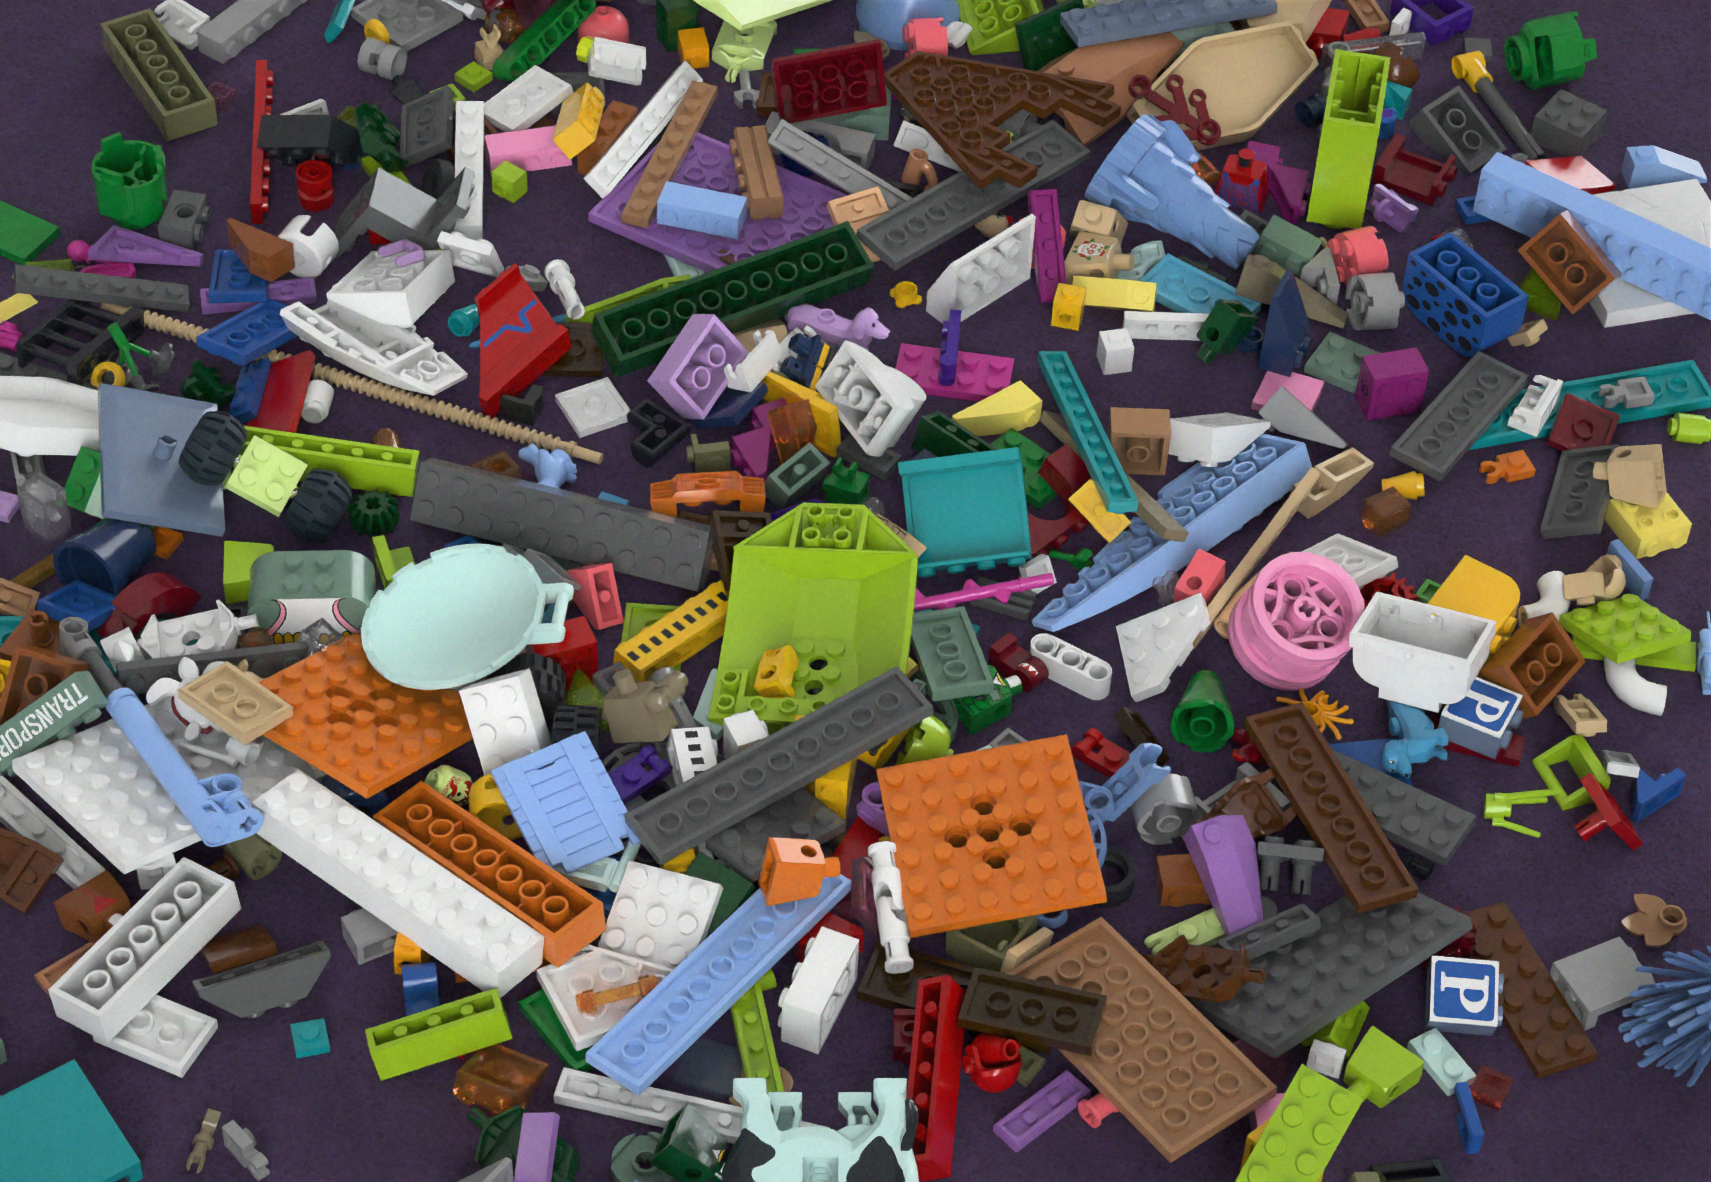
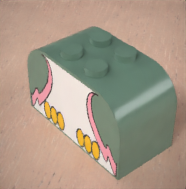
M349 550L276 551L258 557L251 565L247 616L256 613L259 620V627L248 628L251 647L305 641L306 646H330L355 632L361 635L362 621L366 609L370 607V601L377 592L374 565L364 555Z

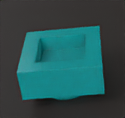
M324 1018L290 1024L296 1059L330 1052Z

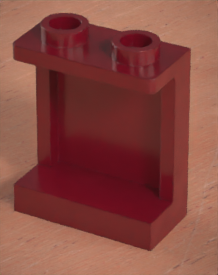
M1396 133L1375 165L1372 184H1381L1388 190L1392 189L1398 194L1433 206L1438 197L1443 198L1447 190L1448 181L1453 182L1458 171V167L1454 166L1456 156L1451 154L1446 163L1443 164L1404 150L1406 137Z

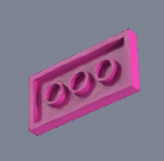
M901 343L895 369L915 381L926 395L979 402L1010 386L1014 358L958 351L955 383L950 386H944L938 382V373L941 370L939 367L941 348Z

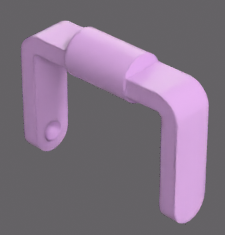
M408 239L398 240L381 246L378 249V254L382 257L404 250L409 252L395 258V264L399 267L425 258L423 248Z

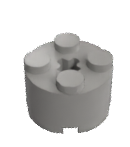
M1394 273L1359 274L1352 276L1348 281L1345 300L1350 299L1351 308L1346 309V312L1354 330L1368 331L1397 328L1400 308H1403L1405 305V295L1403 291L1398 290Z
M1169 773L1159 784L1153 783L1130 806L1137 831L1140 833L1141 838L1153 845L1171 844V838L1181 836L1183 840V836L1190 826L1200 818L1189 779L1186 776Z

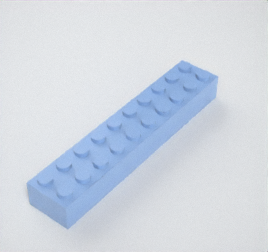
M1499 152L1482 168L1473 208L1474 212L1532 238L1560 213L1568 210L1622 273L1619 277L1620 279L1711 320V248Z

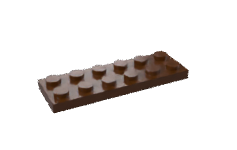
M1502 901L1465 912L1469 914L1471 921L1474 922L1477 932L1475 934L1477 945L1471 946L1472 957L1463 955V958L1499 961V974L1504 976L1503 992L1498 994V1006L1503 1007L1502 1022L1536 1079L1595 1061L1598 1056L1597 1050L1506 903Z

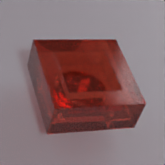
M1482 1065L1470 1088L1473 1100L1500 1111L1512 1088L1514 1079Z

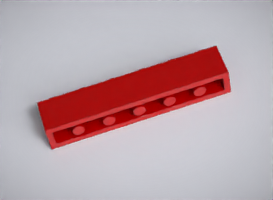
M948 974L918 980L907 1099L914 1101L919 1114L912 1150L920 1182L951 1177L964 1038V1028L957 1026L958 1016L966 991Z

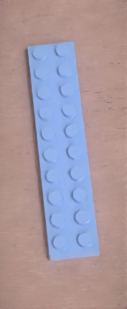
M842 874L839 877L823 878L820 893L816 897L766 906L761 889L759 888L586 1052V1062L640 1096L852 890V880Z

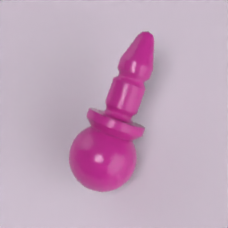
M74 240L68 245L67 254L74 262L85 261L90 265L92 260L88 259V250L93 245L89 246L83 240ZM94 261V262H97V263H107V262H111V261Z

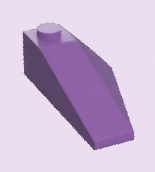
M1220 815L1191 825L1183 839L1225 936L1227 937L1263 921L1256 844L1243 815Z

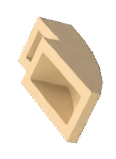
M1352 447L1316 465L1314 469L1320 472V477L1311 493L1297 511L1308 519L1317 515L1350 491L1373 468L1374 462ZM1301 481L1293 484L1290 495Z

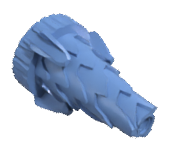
M1144 114L1138 118L1121 137L1092 178L1084 195L1092 203L1118 210L1126 220L1149 224L1161 232L1169 233L1180 240L1189 242L1210 258L1217 257L1234 271L1244 263L1260 238L1258 233L1248 223L1228 209L1230 204L1217 196L1208 183L1195 174V171L1189 164L1197 163L1201 155L1196 152L1192 142L1179 125L1173 120L1160 122L1151 114Z

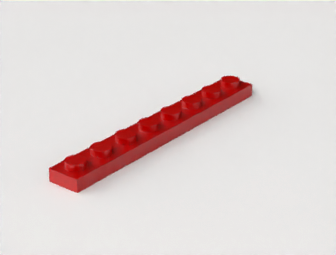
M256 60L250 195L252 224H264V213H269V197L265 196V194H270V180L265 177L271 176L270 159H266L270 157L267 156L266 152L257 148L261 115H273L272 106H268V104H273V89L269 87H274L273 71H268L267 60Z

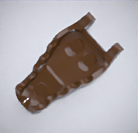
M1270 768L1235 783L1228 793L1213 806L1209 813L1196 820L1192 825L1220 815H1243L1253 839L1272 836L1282 831L1290 822L1298 817V814L1293 806L1283 812L1265 787L1266 784L1273 781L1276 777L1275 772Z

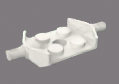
M216 600L218 609L158 622L155 614H153L145 626L141 638L136 642L147 659L233 650L236 647L238 636L242 635L241 630L259 627L257 614L240 618L234 617V614L220 600ZM198 639L196 644L186 645L190 640Z

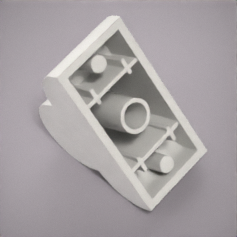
M847 340L844 341L815 385V388L825 401L838 407L839 419L865 453L875 457L882 456L888 447L896 445L926 400L925 392L915 381L904 373L884 365L868 350Z

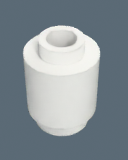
M312 380L309 382L301 416L305 421L320 423L328 416L334 396V389L330 384L322 380Z

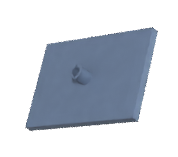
M100 383L98 388L102 517L223 537L225 532L223 484L212 486L196 483L184 473L179 465V457L194 427L206 412L218 411L217 404Z

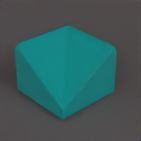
M1387 81L1383 108L1393 107L1397 112V118L1402 120L1409 109L1412 89Z

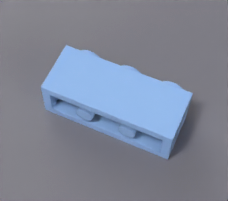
M666 181L657 201L658 224L738 240L746 221L747 197Z

